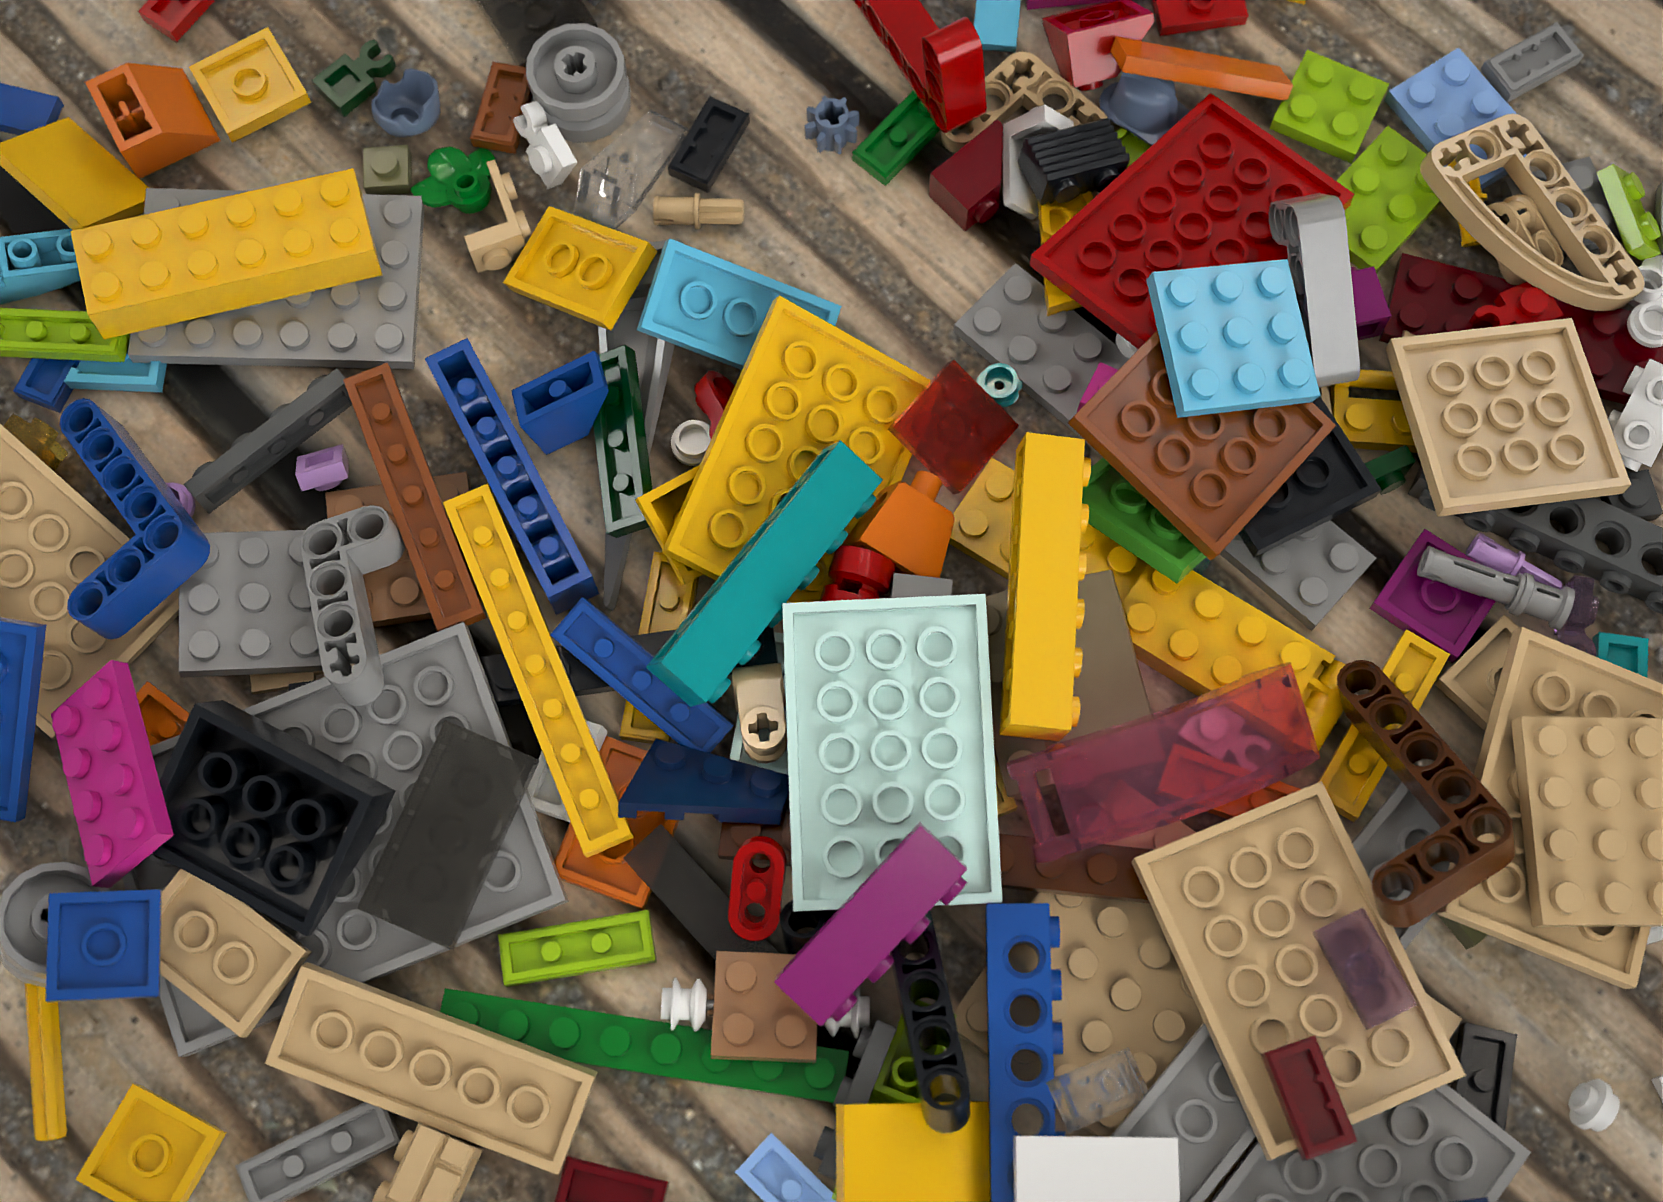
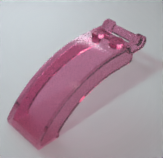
M1286 662L1243 675L1238 680L1164 710L1050 745L1046 750L1011 760L1006 763L1010 779H1016L1033 831L1036 844L1032 848L1037 863H1046L1070 853L1153 830L1219 807L1300 771L1320 759V754L1291 662ZM1049 768L1070 830L1069 834L1058 837L1055 836L1036 776L1037 772Z

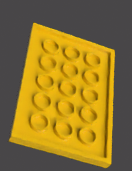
M779 295L771 303L661 553L717 580L823 449L840 440L883 479L872 493L876 497L882 489L902 480L940 385ZM853 517L844 528L848 535L860 518L856 519ZM825 552L816 564L820 569L816 578L804 590L799 591L796 589L787 600V603L817 602L820 600L823 587L833 583L832 579L828 576V571L834 552L830 555Z

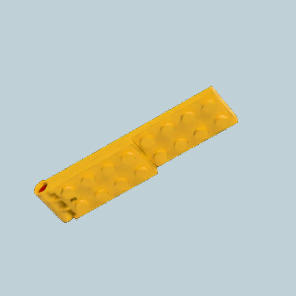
M991 458L953 513L955 522L949 544L1008 579L1015 471L996 459ZM1088 524L1086 532L1080 535V551H1086L1087 553L1085 575L1106 570L1113 571L1137 659L1198 697L1202 694L1243 719L1244 722L1242 724L1280 746L1293 757L1305 762H1313L1343 713L1337 686V676L1346 664L1334 660L1335 655L1193 570L1178 584ZM1279 682H1284L1287 688L1282 687Z

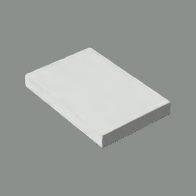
M1013 1136L1014 1202H1180L1178 1138Z

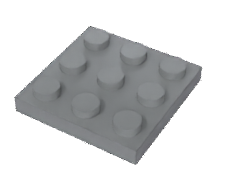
M305 530L203 533L210 544L208 559L198 571L179 586V674L181 677L323 671L300 550V539Z

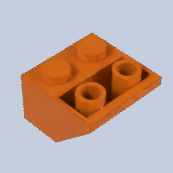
M125 63L85 82L120 153L139 179L221 141L183 68Z

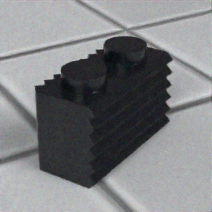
M1104 118L1025 138L1018 164L1039 203L1044 206L1047 202L1052 204L1055 200L1060 204L1067 203L1079 194L1093 193L1095 190L1100 193L1127 168L1130 157L1129 153H1126L1125 146H1122L1121 139H1118L1117 132H1114L1113 125H1110V119Z

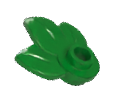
M454 147L435 149L427 160L428 170L431 175L413 185L410 190L413 196H421L422 202L426 206L438 208L451 204L462 213H477L483 210L491 199L492 186L489 181L491 175L486 162L494 160L495 157L485 148L477 149L468 156L460 149Z

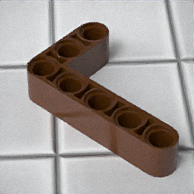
M1355 660L1346 664L1337 676V686L1343 711L1441 827L1436 832L1383 864L1375 871L1372 878V890L1381 918L1388 925L1405 928L1422 921L1508 866L1515 855L1513 823L1508 812L1386 674L1373 662ZM1359 690H1371L1369 693L1363 695L1354 694ZM1390 724L1402 725L1400 728H1397L1395 730L1383 729L1385 726ZM1421 759L1434 761L1427 766L1414 765L1416 761ZM1460 795L1467 798L1459 804L1445 802L1447 798ZM1486 833H1494L1501 836L1499 840L1489 843L1477 839ZM1442 861L1456 864L1453 869L1448 871H1437L1432 868L1435 864ZM1399 889L1411 892L1407 898L1402 900H1392L1387 897L1391 892Z

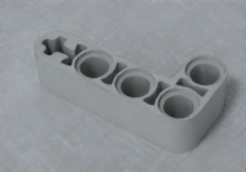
M1321 193L1274 201L1270 204L1268 213L1270 231L1277 244L1287 246L1288 263L1318 387L1356 381L1360 375V356L1346 216L1343 204L1337 196Z
M375 505L364 506L316 522L303 532L300 539L301 556L322 670L327 680L342 698L355 706L367 705L373 702L381 694L384 687V676L363 574L394 564L402 557L405 550V544L400 531L388 513L380 506Z

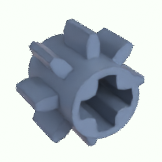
M822 96V101L816 108L807 107V121L809 123L804 125L805 138H816L817 152L821 153L823 150L836 151L839 155L842 153V148L845 147L847 142H857V129L855 127L859 125V112H848L845 97L838 100Z

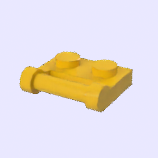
M1360 369L1358 380L1330 385L1332 415L1355 449L1393 451L1407 445L1411 453H1417L1402 401L1349 397V387L1398 390L1392 371Z

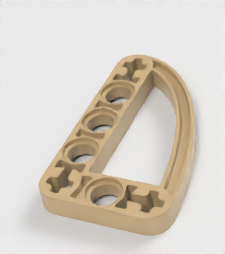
M1513 113L1506 114L1439 142L1422 160L1420 171L1424 180L1454 218L1490 254L1532 286L1542 289L1546 294L1560 301L1594 311H1612L1625 307L1643 291L1645 285L1644 277L1639 268L1527 118ZM1470 144L1481 147L1486 152L1488 159L1476 156L1471 151ZM1454 159L1457 162L1454 168H1452L1451 166H1445L1447 164H1450ZM1529 166L1539 168L1547 177V181L1537 179L1531 173ZM1503 167L1522 194L1530 197L1536 203L1538 211L1549 231L1583 277L1555 264L1523 241L1485 205L1466 182ZM1556 202L1567 205L1573 213V218L1563 215L1558 210ZM1583 239L1593 241L1598 246L1600 255L1590 252L1585 247ZM1604 263L1608 264L1606 268L1602 266Z

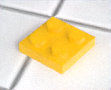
M268 27L189 66L232 143L312 103Z
M132 1083L75 1180L114 1202H187L227 1132L140 1084Z

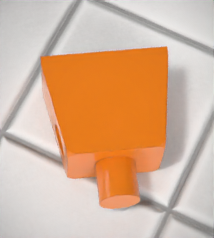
M920 470L916 472L911 485L898 481L882 489L877 494L875 503L860 518L842 546L860 547L887 557L896 564L894 573L940 578L955 522L953 512L935 502L942 486L941 479L930 472Z

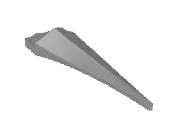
M679 238L673 239L675 241L683 243ZM667 240L650 242L658 252L612 330L610 331L598 326L600 354L622 345H627L635 350L648 458L650 457L675 345L637 331V327L664 243ZM632 533L619 538L608 534L605 537L603 603L606 608L612 611L617 603Z

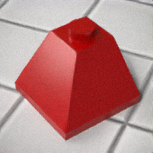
M1112 0L1043 17V27L1061 77L1080 91L1100 88L1104 85L1103 80L1118 77L1122 70L1111 53L1115 37L1142 41L1154 23L1153 12L1131 0Z

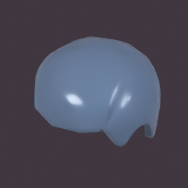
M406 69L402 79L397 83H390L386 79L383 80L377 96L371 101L374 121L388 134L395 137L408 138L427 132L436 124L440 116V98L437 81L428 72L415 69Z

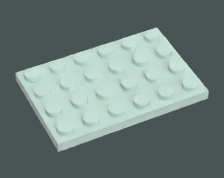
M986 594L782 603L793 911L838 910L919 822L955 854L968 869L961 876L967 884L948 905L1003 903ZM939 900L934 906H943L944 904Z

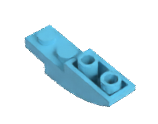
M72 229L0 237V305L42 295L80 281L70 232L73 231Z

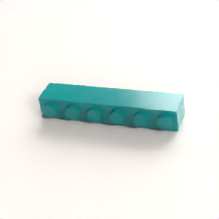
M841 440L823 449L646 668L690 707L707 703V701L711 704L716 702L730 686L731 680L727 676L737 663L741 666L744 665L760 648L761 642L757 638L767 626L773 628L783 619L782 603H787V600L796 589L799 591L804 590L816 578L820 571L816 566L817 562L825 552L830 555L841 546L848 536V532L844 528L853 517L859 519L875 503L877 498L872 493L883 479Z

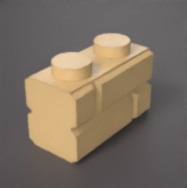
M418 1123L414 1132L407 1130L402 1136L394 1155V1160L399 1161L400 1164L392 1181L384 1180L381 1183L372 1202H460L483 1149L443 1131Z

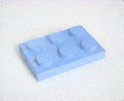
M1459 47L1389 90L1384 100L1428 152L1439 142L1506 114H1517ZM1470 144V149L1476 156L1488 159L1486 152L1481 147ZM1501 167L1480 176L1481 190L1508 174L1506 170Z

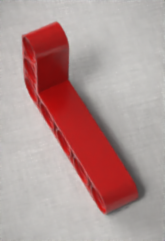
M854 0L943 133H947L986 113L983 48L974 25L967 17H963L939 29L920 0Z

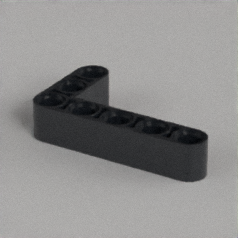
M793 900L787 903L780 913V924L787 953L797 954L837 910L794 912ZM929 910L925 916L931 922L921 935L910 945L902 939L889 954L895 960L892 968L923 1117L933 1130L940 1133H953L963 1128L971 1115L970 1088L931 910ZM803 927L814 928L811 932L808 933L796 932L798 929ZM911 953H921L925 955L923 958H920L918 960H910L905 958L908 954ZM922 998H930L936 1001L930 1006L914 1004ZM931 1045H941L947 1049L938 1055H930L924 1052ZM943 1093H950L958 1098L949 1105H941L933 1100Z

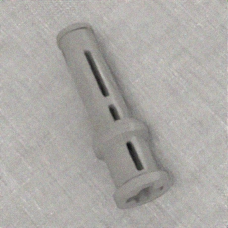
M1428 546L1424 551L1417 570L1418 576L1436 580L1504 604L1505 609L1510 614L1519 616L1521 613H1525L1548 621L1549 627L1556 630L1561 629L1567 621L1575 599L1573 588L1564 586L1560 590L1535 581L1532 574L1518 573L1516 576L1506 574L1479 563L1447 554L1431 546Z

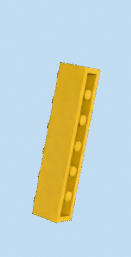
M1026 432L1016 449L999 735L1060 741L1071 731L1072 727L1077 726L1079 721L1080 698L1073 696L1074 678H1078L1080 675L1083 659L1082 648L1075 647L1076 629L1082 627L1085 613L1084 599L1078 598V581L1084 579L1087 567L1086 551H1080V535L1086 532L1089 520V506L1082 503L1083 487H1087L1091 474V459L1084 457L1085 439Z

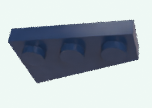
M655 739L618 802V817L636 818L637 811L665 812L666 820H684L685 813L713 814V817L718 822L780 825L790 805L789 775Z

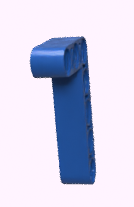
M82 398L69 404L60 417L61 431L136 535L71 592L67 609L69 615L100 636L112 640L120 638L131 630L198 571L208 559L210 544L124 426L93 401Z

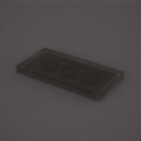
M445 720L357 909L443 947L454 950L539 764V760Z

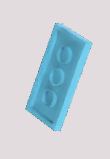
M669 238L664 243L637 331L742 370L771 303L779 295L833 326H836L841 306Z

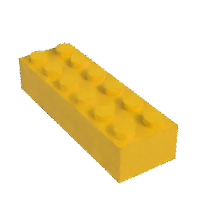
M354 168L70 231L87 314L103 339L383 275L364 199Z

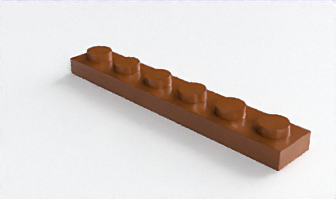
M388 362L343 379L437 631L439 632L461 622L469 626L486 619L487 616Z

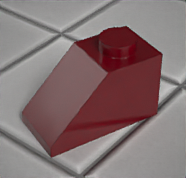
M998 119L930 173L929 197L965 232L977 222L983 224L988 221L999 208L998 202L1002 177L1003 124Z

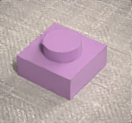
M343 444L297 457L295 475L301 491L315 488L317 491L329 490L348 478L349 459Z

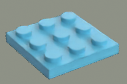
M1288 259L1153 272L1146 279L1177 418L1310 403L1320 397Z

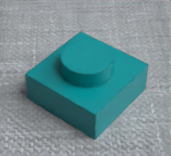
M1598 632L1592 637L1593 656L1648 678L1649 638Z

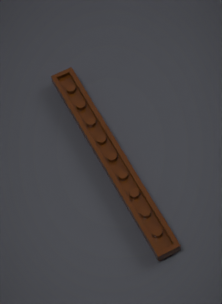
M790 812L785 813L780 825L722 822L718 850L719 859L734 860L738 848L744 841L754 836H766L774 839L782 846L786 854V866H792ZM999 834L1002 888L1150 904L1131 861L1135 857L1154 849ZM764 854L752 856L754 863L770 864L769 858Z

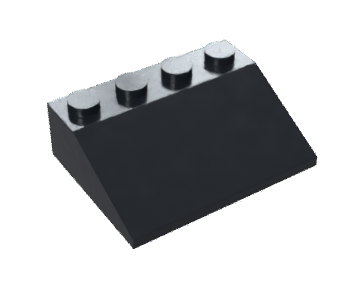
M224 700L195 703L160 778V785L174 835L157 848L153 854L308 937L313 934L375 837L396 790Z

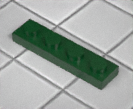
M622 345L599 354L609 392L593 424L606 534L615 538L650 527L635 501L638 497L652 490L636 354L635 350L627 345Z

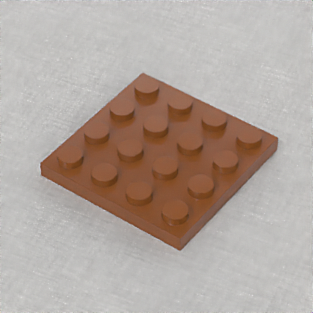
M1158 330L1067 422L1210 561L1225 549L1336 426L1313 402L1177 418Z

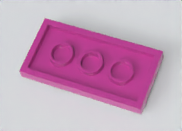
M110 660L51 713L53 730L58 742L63 771L66 775L73 804V813L77 821L93 887L111 888L174 835L128 663Z

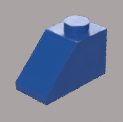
M594 350L511 390L520 427L548 455L588 436L609 390L600 357Z

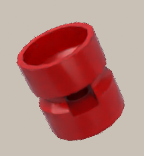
M840 546L834 552L828 571V576L832 579L833 583L823 587L819 601L880 599V595L889 592L896 564L887 557L871 550L854 546Z

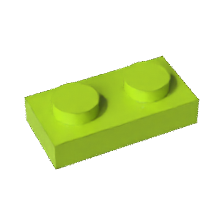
M1614 163L1596 172L1627 253L1641 261L1661 254L1656 241L1661 236L1660 228L1650 212L1645 213L1640 200L1645 197V191L1638 176L1634 172L1628 173Z

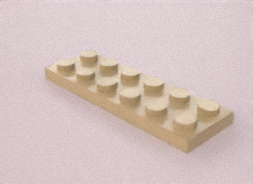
M308 962L300 967L265 1062L266 1065L556 1175L560 1174L598 1073L595 1070Z

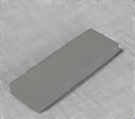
M363 1102L235 1165L249 1202H286L397 1147L402 1137L390 1111Z

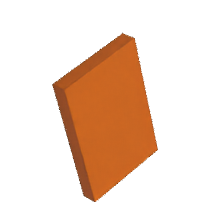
M606 736L599 753L616 795L620 800L648 751ZM637 811L636 818H626L634 838L588 858L583 854L570 821L554 860L560 879L634 908L644 910L680 820H666L665 812Z

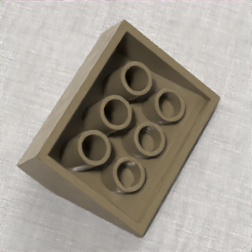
M1112 570L1086 574L1082 581H1078V598L1084 599L1085 613L1082 627L1076 629L1075 647L1082 648L1083 659L1080 675L1078 678H1074L1073 696L1080 698V716L1077 726L1072 727L1071 731L1060 741L999 735L1008 590L986 596L993 738L1007 797L1025 801L1165 761Z

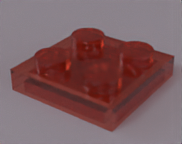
M952 360L939 371L888 430L932 474L939 477L942 484L955 495L962 492L1019 425L955 360Z

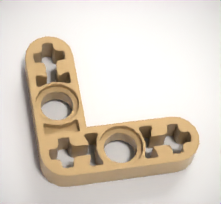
M1021 51L1008 56L985 77L986 95L1000 97L1004 102L1003 107L995 111L987 110L985 114L975 118L972 122L969 121L957 127L961 130L970 123L969 135L961 132L956 136L953 134V130L947 133L941 131V140L947 150L956 153L997 119L1003 124L1021 106L1025 107L1028 111L1034 107L1044 105L1043 98L1050 94H1058L1066 100L1067 105L1055 111L1072 120L1074 126L1104 119L1107 116L1099 107L1071 86L1070 83L1041 59L1030 52ZM1015 71L1020 74L1025 71L1030 72L1029 79L1021 76L1013 83ZM1013 83V88L1011 91L1009 86ZM1074 110H1077L1076 118L1072 115Z

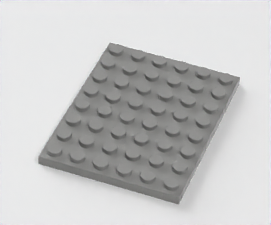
M464 622L379 655L384 676V687L381 694L367 705L355 706L349 704L327 678L323 677L243 709V711L396 790L375 837L311 936L307 937L264 914L312 951L303 964L308 962L367 984L569 902L472 636ZM180 735L150 746L159 781ZM151 853L122 879L126 891L157 889L163 891L181 868ZM299 970L254 1029L282 1018ZM160 974V999L179 1057H187L238 1036Z

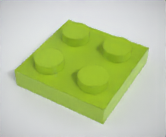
M1307 50L1291 81L1293 88L1288 100L1281 101L1269 129L1352 164L1390 84Z

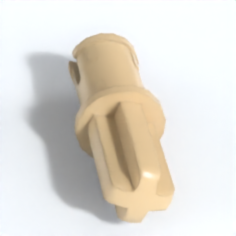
M695 193L694 197L654 196L653 220L655 226L694 225L695 229H700L701 224L739 225L744 221V202L741 199L701 198L700 193Z

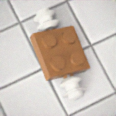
M717 951L714 994H709V1000H707V989L700 979L695 981L692 989L681 988L677 978H674L673 987L663 988L661 1019L671 1020V1030L675 1029L679 1020H690L694 1031H698L706 1020V1011H708V1016H713L711 1059L816 1062L817 1023L774 983L777 974L796 954ZM860 986L853 992L858 1001L839 1022L830 1017L824 1023L831 1037H835L840 1027H850L855 1038H858L859 1027L863 1028L866 1026L869 1028L870 996H860Z

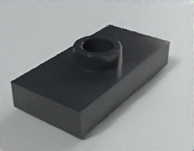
M709 96L668 165L669 175L709 193L750 122L749 113Z

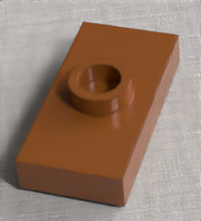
M492 62L470 136L474 147L516 154L521 135L517 131L513 119L514 117L524 115L521 106L531 103L532 93L526 78V67Z

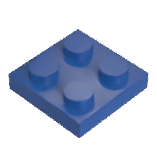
M161 889L49 893L45 1001L65 1002L160 997Z

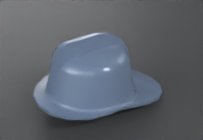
M1122 72L1119 82L1112 83L1105 88L1099 98L1100 109L1107 118L1151 146L1190 112L1177 100L1173 81Z

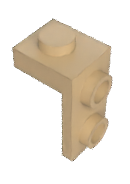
M495 159L486 163L507 222L464 236L478 273L485 270H499L509 265L510 262L517 260L526 245L524 239L532 235L524 211L514 212L510 201L517 199L518 196L510 173L507 172L500 175Z

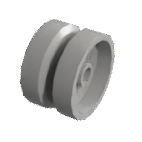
M586 23L565 24L549 30L534 43L526 59V78L532 93L533 102L538 101L543 107L548 126L556 124L563 138L567 141L593 142L609 136L624 123L631 108V89L626 75L627 69L624 55L618 42L605 30Z
M68 862L43 863L19 874L3 891L0 898V960L5 969L24 983L46 988L49 893L110 891L109 888L93 887L88 868Z

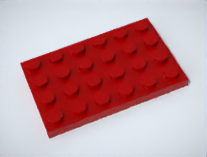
M1209 93L1031 254L1029 266L1139 349L1157 331L1146 281L1153 272L1288 259L1287 246L1277 244L1270 231L1268 215L1270 204L1274 201L1321 193L1337 196L1341 200L1344 210H1346L1351 205L1354 193L1214 94Z

